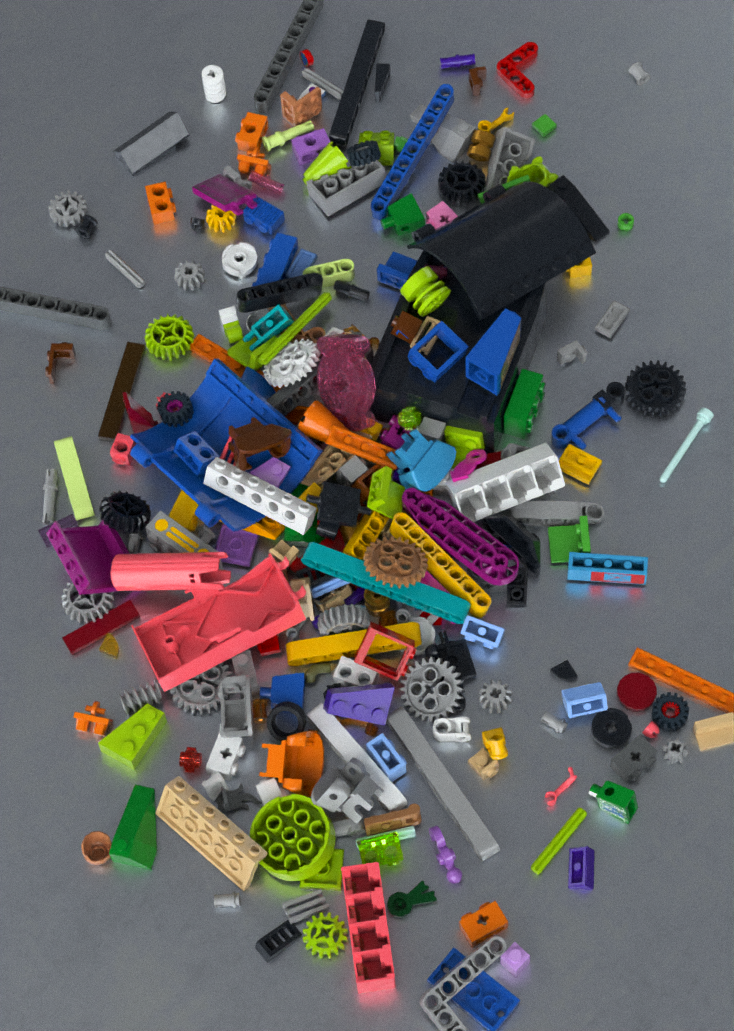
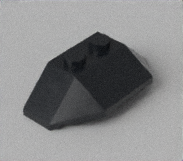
M502 515L483 518V528L513 551L518 560L538 577L540 575L539 537L535 533L531 534L526 529L524 523L520 520L517 521L514 517Z

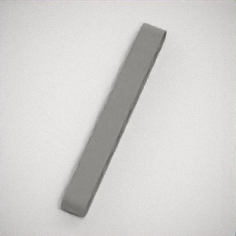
M401 706L389 713L386 720L387 725L479 859L483 862L499 852L500 847L406 710Z

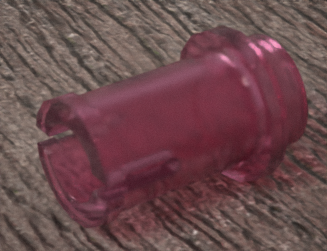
M424 265V267L429 266L440 279L447 277V267H444V265Z

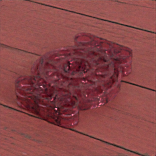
M332 334L320 337L317 341V348L323 354L317 370V384L324 404L350 431L372 428L375 425V417L369 409L374 401L376 382L372 367L364 356L370 348L368 338L363 335Z

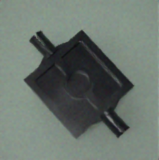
M325 481L322 483L319 496L307 494L306 502L317 504V520L353 528L357 524L359 513L370 516L372 510L361 506V489Z
M440 631L438 635L441 643L437 646L443 663L449 661V667H456L454 673H461L457 678L458 680L464 681L476 677V670L466 640L449 641L446 631H443V634ZM444 676L441 678V680H440L438 683H440V682H442V681L444 680ZM463 683L459 685L460 688H464Z

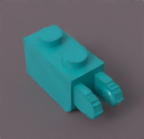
M277 305L251 327L252 330L244 336L243 341L249 342L257 336L258 340L249 348L251 351H254L273 336L279 335L295 321L284 307Z

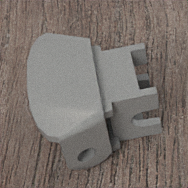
M250 675L227 677L218 686V696L221 700L220 736L222 738L252 737L254 722ZM244 693V699L225 700L224 694Z
M352 758L342 770L338 768L331 769L318 780L312 790L311 801L314 805L333 813L336 810L338 812L343 811L357 824L364 816L358 811L362 806L369 811L374 806L371 796L375 793L380 797L384 790L369 778L370 774L366 772L364 764L360 760Z

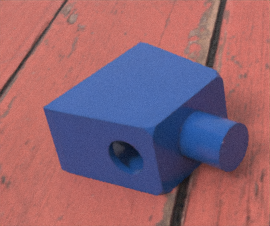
M295 673L272 677V687H260V699H271L272 709L282 702H293L304 710L305 674Z

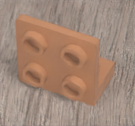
M316 87L298 101L286 91L280 94L282 116L294 127L307 122L322 110L321 89L319 87Z

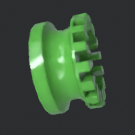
M629 213L621 214L618 217V228L623 231H630L634 225V217ZM625 219H627L628 224H624Z

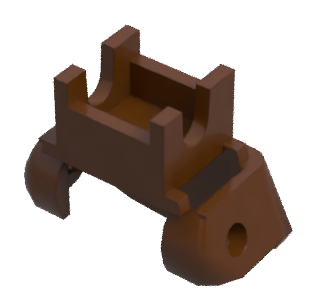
M253 417L251 418V423L236 429L232 425L229 426V435L234 439V443L229 442L228 449L234 453L236 467L239 470L246 471L252 468L246 461V458L268 450L274 458L278 459L285 456L290 449L292 432L290 429L275 424L264 426Z

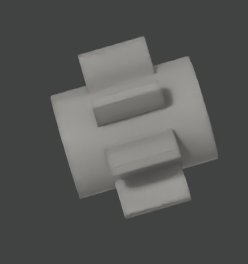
M679 738L673 741L668 739V746L663 745L662 751L667 752L664 754V759L668 758L671 764L676 761L682 763V756H687L688 754L687 750H683L686 747V743H681Z

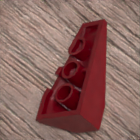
M127 392L122 393L134 434L158 425V421L153 420L150 412Z

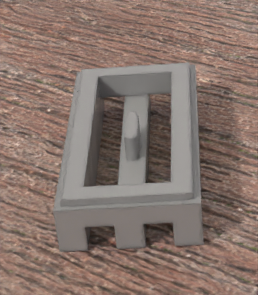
M321 889L285 902L282 905L290 924L329 909ZM318 897V899L312 900V901L307 902V903H305V904H302V905H300V906H297V907H294V908H292V909H289L290 907H293V906H295V905L301 904V903H303V902H306V901H308V900H311V899H313V898ZM319 903H321L322 905L317 908L306 911L304 913H301L299 915H296L294 917H292L291 915L301 910H305L309 907L317 905Z

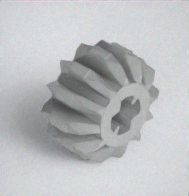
M186 260L185 264L180 263L179 268H175L174 278L179 288L183 287L185 291L191 288L193 291L194 287L200 288V283H204L205 271L200 263L196 264L194 260L189 263Z
M493 679L490 680V685L484 683V689L479 690V695H481L479 702L483 703L482 708H489L490 713L494 709L497 710V713H501V708L507 710V704L512 703V691L508 690L509 685H502L501 680L494 683Z

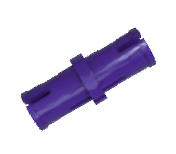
M474 53L460 56L456 54L453 57L440 58L441 69L476 65Z

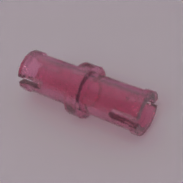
M253 170L251 171L252 174L249 175V181L262 186L264 190L267 188L281 195L285 184L271 179L268 175L266 177Z

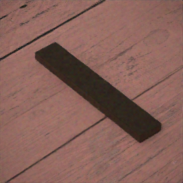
M127 342L99 430L98 439L114 442L117 433H120L126 414L122 393L127 392L130 396L132 394L146 349L145 344Z

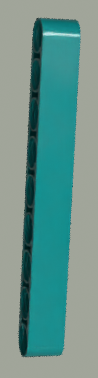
M315 542L308 544L301 559V562L310 568L457 624L464 623L471 604L465 599L417 581L415 586L409 583V587L406 588L402 584L400 589L396 584L392 588L390 583L383 585L382 580L375 581L376 576L370 577V572L366 571L364 561Z

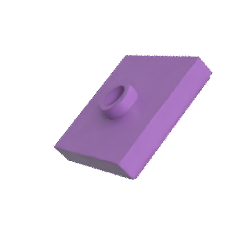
M222 524L215 550L225 552L229 556L228 558L221 559L222 562L250 567L260 535L245 530L233 532L225 524Z

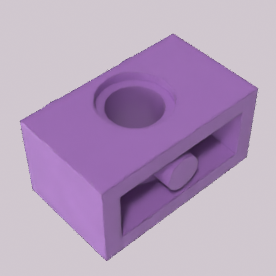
M324 128L291 139L292 150L300 166L314 161L330 142Z

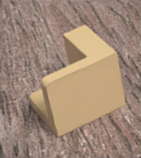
M280 540L274 548L269 550V554L271 553L277 562H282L286 556L290 566L298 557L299 550L294 545L290 547L283 540Z

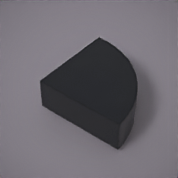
M568 660L550 669V672L560 680L571 681L578 678Z

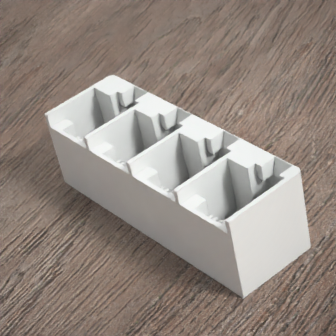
M547 443L476 469L468 475L469 478L456 482H453L451 479L445 482L452 506L472 522L565 486L558 457Z

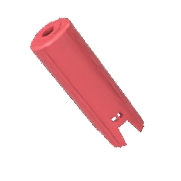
M225 552L117 554L111 563V581L118 591L224 589L222 584L230 583L231 571L219 569V559L228 558L229 556Z

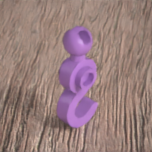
M437 825L429 828L431 840L436 842L438 850L436 858L440 866L444 865L447 868L446 876L449 882L453 884L459 883L462 878V871L454 866L453 860H456L453 849H448L443 834Z

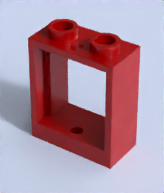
M371 621L355 654L354 662L398 681L400 676L404 677L408 669V665H406L408 659H413L417 649L414 648L415 640ZM376 633L406 646L396 668L366 656Z

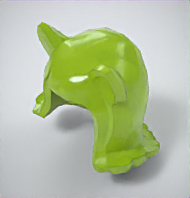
M539 156L534 158L531 164L523 165L520 168L512 166L509 176H507V182L528 175L531 182H536L548 188L559 176L555 173H550L547 167L542 164V157Z

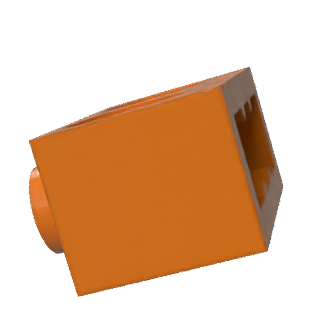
M166 181L145 186L154 225L175 220L173 213H176L175 203L170 201L173 195L171 188H167Z

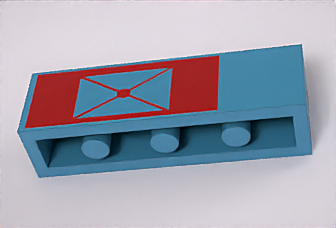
M569 552L567 580L646 585L648 557Z

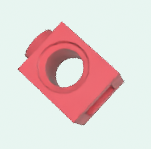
M117 433L110 450L112 461L119 465H130L133 459L130 452L137 443L130 436Z

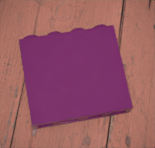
M104 520L98 526L61 528L58 521H55L46 534L78 593L83 595L118 591L111 581V563L117 554H130L118 532L114 528L110 529L109 525H105Z

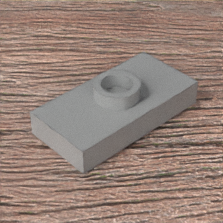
M614 300L595 326V331L611 338L630 312V308Z

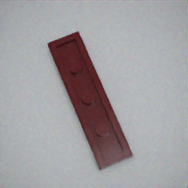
M128 600L110 610L108 614H103L102 619L98 617L96 622L91 621L62 637L71 655H74L140 618V614L132 601Z

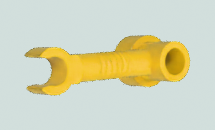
M505 108L500 117L492 123L487 120L480 121L477 130L491 133L503 122L513 120L514 112L508 115L509 108Z

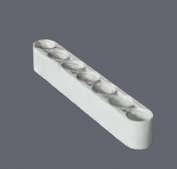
M319 703L305 714L311 726L318 731V734H320L345 765L352 758H356L364 764L366 772L370 774L369 778L384 790L380 797L375 793L372 796L387 813L399 811L408 805L403 794L334 715L326 713L323 709V703Z

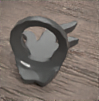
M242 783L238 789L227 792L224 786L221 787V792L216 798L219 811H232L238 808L249 810L248 805L241 802L247 800L256 804H262V802L249 793L240 794L243 790Z

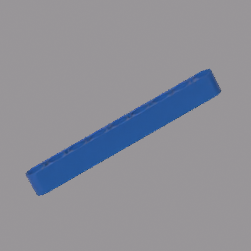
M443 84L438 88L373 198L371 211L374 219L381 220L387 217V207L396 202L454 103V90L450 84Z

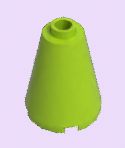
M332 141L326 145L303 173L304 178L302 180L306 186V181H316L321 179L320 176L326 174L330 176L338 173L340 169L352 168L351 166L347 167L346 163L348 160L337 146L332 147Z

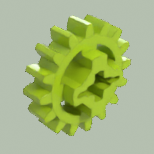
M320 912V918H316L313 915V922H306L308 929H303V934L307 936L303 937V942L307 943V950L312 949L311 953L313 956L319 953V957L322 959L324 954H327V957L330 959L331 953L334 952L338 956V949H345L342 942H348V937L344 936L348 934V930L343 928L345 926L344 921L338 922V915L332 918L331 912H328L327 917H324L323 913ZM316 928V934L311 939L312 932ZM322 933L329 934V937L322 936ZM339 933L338 941L335 943L334 938Z

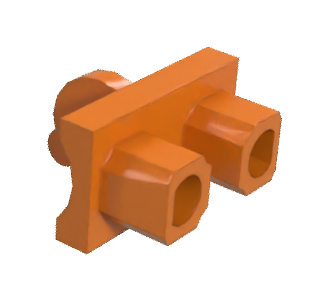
M255 147L253 151L248 150V156L238 154V171L240 173L248 174L250 166L255 167L254 175L264 178L267 170L271 169V164H269L268 160H264L265 154L260 153L259 147Z
M94 701L92 706L86 705L85 711L91 712V715L74 712L73 718H77L76 730L88 732L91 721L96 722L95 734L106 735L109 725H113L112 719L98 717V714L105 715L106 709L100 708V702Z

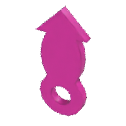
M482 449L470 451L466 455V459L457 464L454 471H450L452 481L456 482L469 478L468 475L476 469V466L486 460V452Z

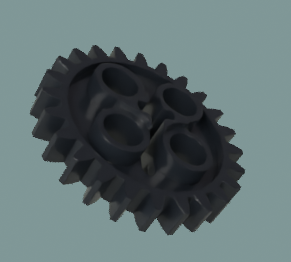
M650 360L649 365L642 362V368L636 365L635 371L631 370L630 376H627L625 382V395H628L627 401H632L631 407L638 406L637 412L643 409L644 415L648 412H651L652 417L655 413H658L659 417H661L662 412L669 415V409L675 412L676 406L680 407L681 401H684L686 394V382L683 381L684 376H679L680 370L673 371L674 365L668 368L667 362L663 365H660L659 360H657L656 364H653L652 360Z

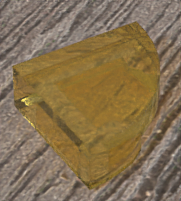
M108 633L99 651L117 659L119 656L118 643L114 636Z

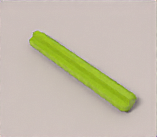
M580 807L577 808L531 865V870L535 874L539 875L584 820L587 816L585 810Z

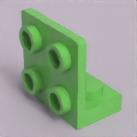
M579 516V523L575 525L548 527L551 563L568 562L569 552L591 553L587 516Z

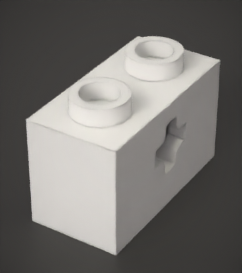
M220 733L218 734L206 765L209 775L219 773L223 779L231 781L232 776L237 774L239 757H243L246 746H244L243 738H222Z

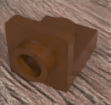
M485 66L469 69V83L473 96L480 95V88H483L482 80H486L487 73Z

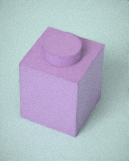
M516 942L500 957V964L515 978L530 963V955Z

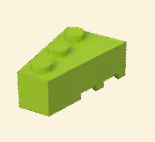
M147 703L98 742L101 752L135 770L167 723L165 713Z

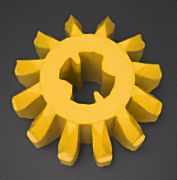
M213 205L211 210H207L206 222L210 230L214 229L216 233L221 230L224 233L226 229L231 231V226H235L236 215L233 211L225 212Z

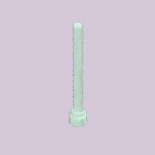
M701 408L699 410L697 422L660 476V482L665 483L702 426L710 423L714 414L709 409Z

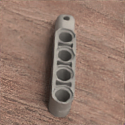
M526 501L509 508V516L514 517L517 521L520 520L526 526H568L579 523V516H587L588 524H598L604 518V510L597 503Z

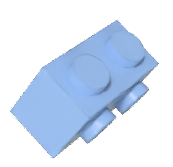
M467 615L460 634L465 635L464 639L475 643L478 640L483 642L482 646L494 649V647H500L506 628L472 615Z
M382 733L366 744V750L370 758L393 782L406 773L407 762L401 754L399 755L396 752L393 742Z

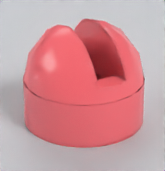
M651 721L642 733L648 738H656L653 732L659 734L660 729L655 722Z

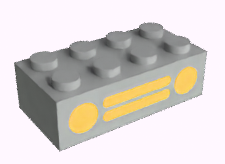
M159 511L145 527L150 542L149 545L156 552H218L162 511ZM219 559V569L223 570L222 561Z

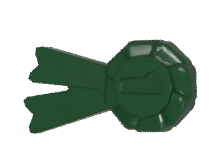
M421 881L408 894L403 892L392 894L388 899L387 909L392 916L403 918L411 913L412 906L436 902L435 891L425 893L429 890V886L425 885L424 881Z

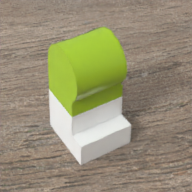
M232 306L218 310L229 344L242 340L243 333L235 307Z

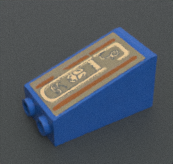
M505 308L466 356V377L496 396L500 393L521 338V317L516 312Z

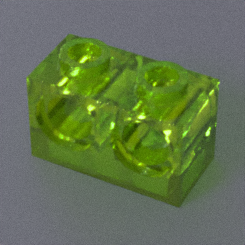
M397 832L356 841L361 864L378 862L379 866L385 864L394 866L399 864V861L404 860ZM394 846L396 850L393 854H386V848ZM368 851L376 852L375 857L372 859L365 858V854Z

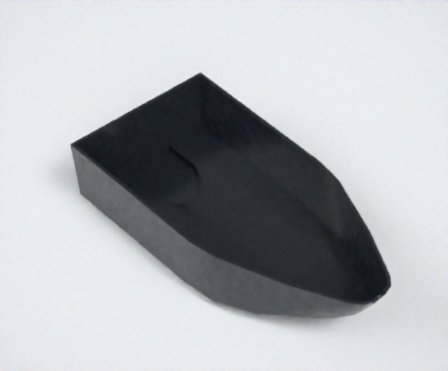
M423 250L408 279L420 269L429 266L438 275L436 282L442 280L445 283L444 286H447L451 292L441 306L423 317L419 315L418 310L413 308L415 301L408 302L402 294L400 295L363 381L360 413H364L365 417L389 423L393 415L398 416L403 411L420 423H422L424 417L444 422L446 426L482 432L486 454L496 452L504 433V415L522 369L528 370L543 332L547 312L546 283L486 318L478 320L470 304L472 302L457 278L440 260ZM506 308L509 311L516 312L521 317V338L500 393L496 396L466 377V356ZM402 311L423 322L427 316L444 322L469 346L466 354L435 383L432 380H428L418 367L410 363L407 357L411 349L410 343L391 334L393 329L391 323L395 315L399 317ZM432 322L428 324L420 340L425 336ZM439 338L435 341L428 355H425L423 351L419 352L436 369H439L455 354Z

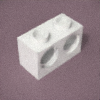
M341 656L333 674L334 684L341 683V687L376 685L379 679L378 672L359 665L354 660ZM346 672L351 674L349 677L341 676L343 673ZM363 679L369 680L367 684L360 683Z

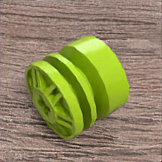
M429 266L420 269L411 276L400 290V293L408 302L415 301L413 308L418 310L421 317L430 314L441 306L451 292L447 286H444L445 283L442 280L436 282L438 275Z

